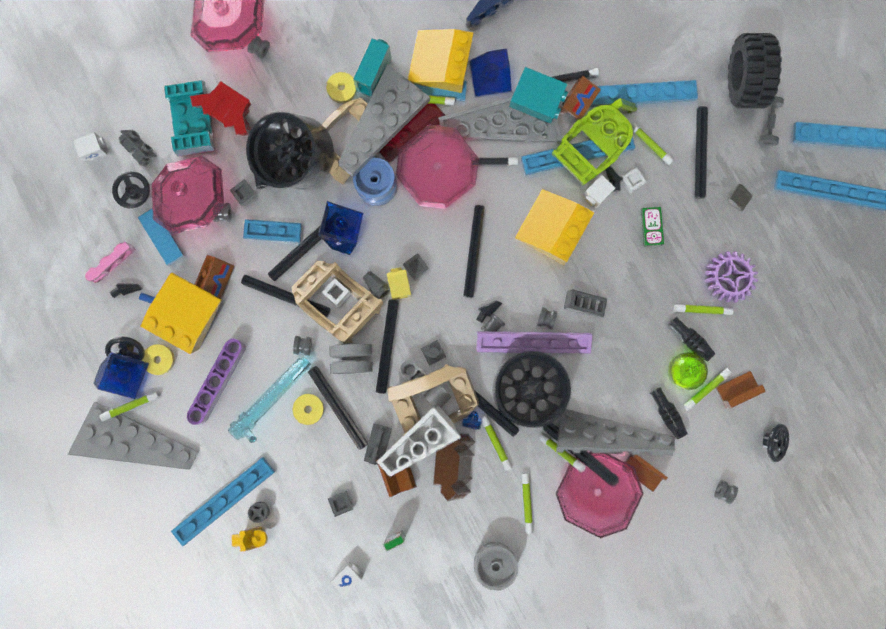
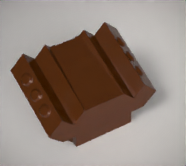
M460 434L461 438L436 451L433 485L441 486L440 493L447 501L463 499L471 492L466 484L473 479L470 476L472 457L475 455L469 448L475 441L469 434Z

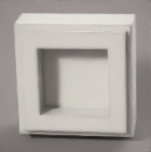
M638 167L621 176L624 185L630 193L647 183Z

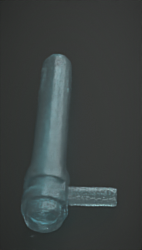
M304 356L301 359L298 358L246 412H242L238 416L239 419L237 421H233L230 424L228 432L237 440L246 436L250 443H254L257 438L251 430L257 425L256 423L310 369L311 363Z

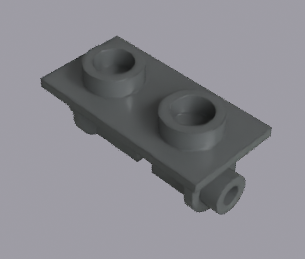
M120 131L122 135L119 137V143L129 153L135 149L132 157L140 165L146 166L150 162L149 158L157 157L153 149L140 139V135L136 131Z
M373 423L364 457L365 462L376 465V460L386 453L392 428Z

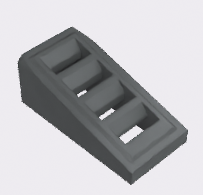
M574 289L568 290L564 309L604 317L607 298ZM581 298H584L582 307H580ZM589 299H590V300H591L590 309H587V308H588ZM596 301H599L598 310L595 311Z

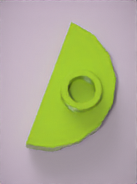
M622 98L611 104L620 112L628 111L630 114L637 110L635 103Z

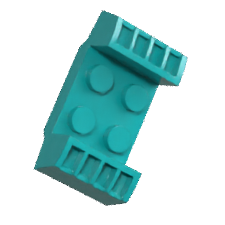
M199 80L164 86L165 98L170 103L174 131L171 142L176 156L215 151L211 116L205 115L202 108L192 107L190 96L207 94L205 82Z

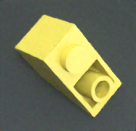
M402 268L391 269V273H387L392 299L398 300L412 297L406 270H402Z

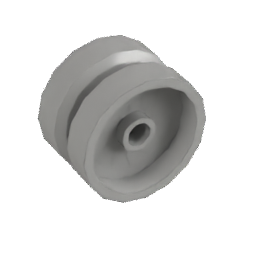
M347 343L329 346V356L342 359V361H335L330 364V374L373 372L372 361L360 360L361 357L372 355V345Z
M491 542L483 545L477 551L474 557V572L482 586L490 590L500 591L508 588L515 581L518 574V564L514 553L508 546L502 543ZM494 564H499L497 569H493Z

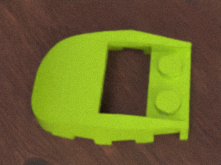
M600 105L573 124V127L562 138L557 149L553 150L552 156L583 186L618 159L631 142L633 136L632 125L615 107ZM581 131L608 156L597 168L593 167L569 143Z

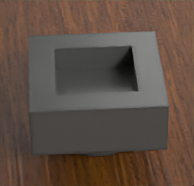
M245 179L230 189V192L241 206H244L257 196Z
M418 253L403 264L413 280L429 270V267Z
M438 340L421 348L429 366L446 358Z
M347 491L328 498L334 517L353 510Z

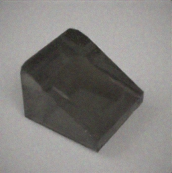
M738 184L726 201L740 211H743L753 195L742 184Z

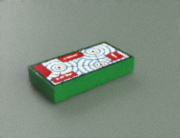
M403 530L385 539L383 546L386 551L404 543L406 536Z

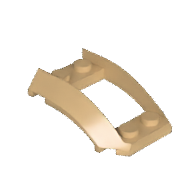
M362 97L345 102L322 125L329 132L348 112L359 121L368 103ZM334 151V159L329 173L335 180L344 185L350 175L339 166L338 162L341 156Z
M317 261L291 287L296 304L316 323L344 344L353 343L352 338L375 313L379 315L383 304L381 299H377L371 292L353 280L336 262L331 264L325 261ZM330 276L340 282L351 292L352 296L359 300L337 325L307 301Z
M447 364L430 374L404 382L402 385L389 386L387 388L388 400L392 402L404 431L403 436L421 420L412 395L429 390L446 381H449L460 409L448 415L453 423H456L470 415L479 405V400L466 368H455Z

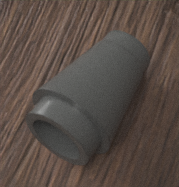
M371 271L364 275L363 280L373 296L382 299L389 293L390 288L385 281Z

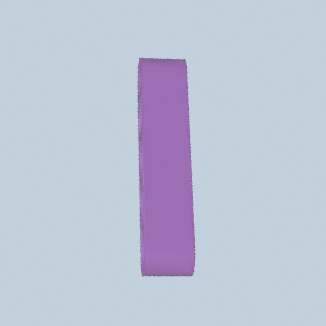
M229 339L223 346L186 416L190 424H204L208 420L245 352V344L242 341ZM234 343L239 345V350L236 353L231 351V346ZM227 359L230 366L227 370H224L222 362ZM215 377L220 379V385L217 387L212 382ZM205 394H209L211 397L209 404H205L203 401ZM196 411H199L201 413V419L199 421H196L194 419V413Z

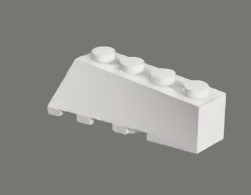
M436 406L390 448L377 463L389 476H392L456 441L461 436L452 420L439 406Z

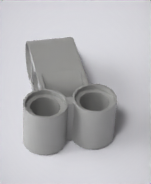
M410 360L402 363L400 368L401 374L408 381L427 375L415 362ZM410 366H414V373L411 375H407V368ZM441 385L421 392L424 398L434 407L439 406L440 408L452 397Z

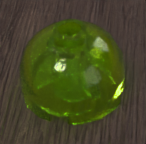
M680 353L672 358L668 366V377L678 389L687 391L697 389L704 384L708 376L706 362L695 353Z

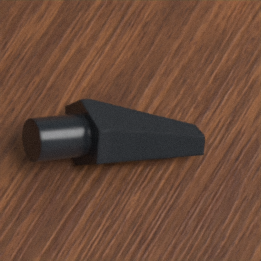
M610 165L605 171L609 182L615 187L613 192L621 191L620 182L623 180Z
M118 283L116 284L117 288L110 291V294L115 298L120 294L124 296L143 290V288L139 284Z
M495 300L479 308L480 313L476 320L483 323L486 316L490 317L503 303Z

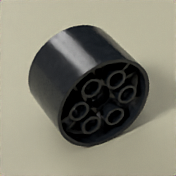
M275 112L262 117L251 129L246 143V156L250 169L264 184L274 188L303 189L318 184L326 177L333 163L334 147L330 134L317 120L297 114ZM286 122L288 125L289 133H287L286 129L283 126V124H285ZM299 129H301L300 137L297 135ZM271 144L276 146L274 147L276 151H270ZM282 167H284L281 175L279 176L276 172H278ZM293 167L296 169L295 175L292 174Z
M537 351L523 352L510 358L497 371L493 381V398L498 410L509 421L529 428L543 427L556 421L566 410L571 397V383L565 368L554 357ZM529 359V371H525L522 360ZM534 367H539L542 371L541 376L538 378L532 375ZM552 368L556 375L546 380L544 376ZM515 369H519L523 373L520 380L513 378V371ZM503 375L513 381L512 384L501 382ZM546 382L553 384V391L551 393H547L544 390ZM528 385H538L534 389V395L532 393H529L524 396V394L528 390ZM508 387H513L516 391L513 398H508L505 394V390ZM549 395L560 398L557 405L548 400ZM514 400L516 402L515 405L508 411L504 405ZM539 400L546 402V408L543 411L537 409L536 404ZM521 402L527 405L525 413H520L517 410V406ZM531 409L535 410L538 420L530 421Z

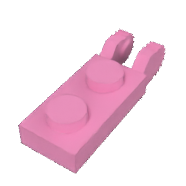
M127 242L118 244L114 248V252L109 256L103 257L96 268L91 267L85 275L86 280L99 283L100 280L111 273L136 249Z

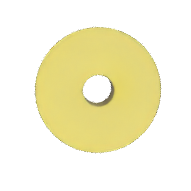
M338 72L333 74L327 81L326 89L333 101L345 103L355 97L357 91L353 77L350 74ZM343 85L345 86V88L343 90H339V86Z
M160 344L148 347L142 359L144 369L153 375L168 373L175 362L172 350ZM158 356L161 358L160 363L156 362Z
M313 394L301 395L293 404V415L301 424H315L324 414L323 402ZM306 406H310L312 408V411L310 413H307L305 411Z

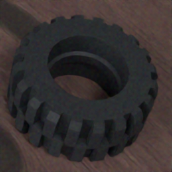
M743 33L735 39L729 58L727 78L729 98H731V103L737 108H766L774 101L775 95L778 92V85L780 84L782 56L779 40L771 33Z

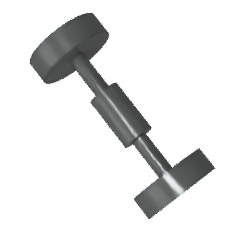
M775 96L772 104L768 106L771 108L767 121L768 135H761L759 137V144L775 146L779 143V137L772 135V129L775 128V108H780L784 105V99Z

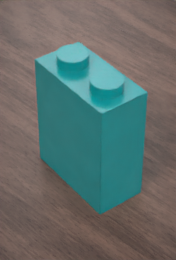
M371 39L353 78L356 91L368 97L372 96L387 64L389 65L392 59L390 45L386 41Z
M525 67L509 107L551 124L553 118L557 119L561 108L558 107L560 101L564 102L567 97L568 91L565 90L567 83Z

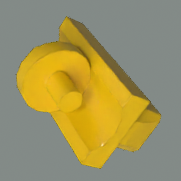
M262 526L252 527L239 531V534H233L232 547H240V552H245L264 546L267 543L268 537L266 532L262 530Z

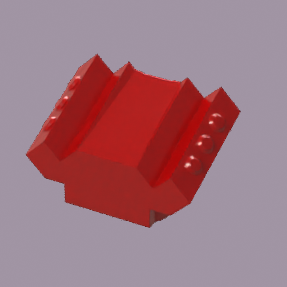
M222 81L208 94L190 96L192 107L202 108L205 115H210L223 123L224 128H234L236 135L246 136L250 133V124L245 119L250 112V100Z

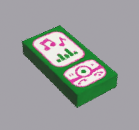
M661 207L642 208L644 246L664 245Z

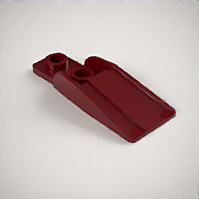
M427 103L379 153L388 163H391L402 152L407 151L440 125L439 117L446 115L436 104Z

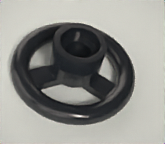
M134 171L119 175L112 186L114 200L120 206L128 209L142 206L150 194L148 180L142 174ZM129 177L138 178L143 183L144 188L132 184ZM124 180V183L126 185L125 193L120 198L118 194L119 184ZM129 198L132 200H138L134 203L126 202Z
M130 337L113 338L105 346V354L108 359L120 366L137 365L145 356L143 346L137 340ZM119 343L118 351L112 354L111 347ZM134 347L138 349L139 353L133 352ZM122 356H123V357H128V356H129V357H131V358H134V360L124 361V360H120V359H118V358H120V357H122Z
M784 424L776 425L763 438V447L767 448L769 459L773 462L781 461L789 446V431ZM778 449L780 453L774 456L773 452Z

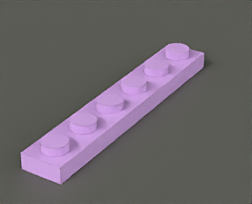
M477 331L476 351L523 353L529 351L542 353H591L592 334Z

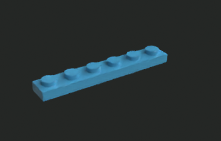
M696 80L597 86L601 90L590 107H598L600 105L611 106L613 102L620 98L635 104L696 101L698 99Z
M795 122L793 126V142L886 150V129Z

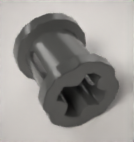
M492 313L491 319L480 329L482 331L497 332L501 326H505V323Z

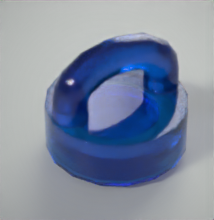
M472 411L467 419H463L462 426L480 430L482 422L478 421V413Z

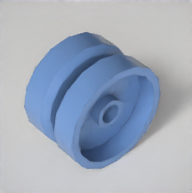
M373 157L353 177L354 187L358 195L369 205L380 206L386 204L393 199L397 192L398 183L393 168L387 161L381 158Z

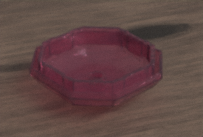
M194 0L190 36L207 52L244 49L262 32L265 0Z
M428 125L399 148L396 176L419 206L446 209L476 185L479 158L456 128ZM435 163L441 164L439 170L434 169Z
M202 155L166 164L151 184L153 220L171 234L209 226L224 206L222 169Z
M589 452L619 477L618 484L611 487L587 466L583 472H580L569 464L555 494L565 521L598 538H603L627 530L644 493L634 466L610 454ZM596 489L601 490V494L599 496H595L594 491Z

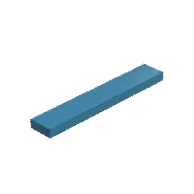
M633 137L623 152L635 149ZM592 140L571 144L587 161L607 156ZM554 149L521 156L525 176L564 166L552 156Z
M777 171L774 190L886 211V190L788 171Z
M262 457L175 527L171 533L182 547L185 546L274 474V469Z

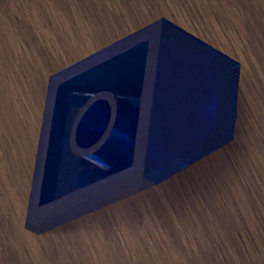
M507 48L488 51L469 60L475 98L512 92Z
M327 201L318 236L332 250L351 255L357 244L364 213Z
M110 352L100 364L93 384L98 390L136 399L149 363Z

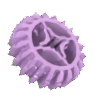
M729 251L725 252L724 255L722 253L717 255L718 259L713 258L711 260L713 264H708L707 266L711 271L705 272V275L710 276V278L705 280L706 283H711L707 287L708 290L714 289L715 291L712 295L719 294L718 300H723L725 297L726 303H729L731 299L734 303L738 302L739 299L741 301L745 300V295L750 296L752 294L750 290L756 289L755 285L752 284L758 282V279L753 278L758 272H753L752 270L756 265H749L751 259L744 260L745 254L738 256L737 251H734L732 255ZM725 263L724 274L718 276L719 268ZM735 264L738 265L743 270V272L738 271L736 269ZM730 274L734 276H739L734 278L733 280L729 278H724L729 276ZM745 278L743 287L738 291L739 280ZM719 282L725 283L730 291L724 289Z

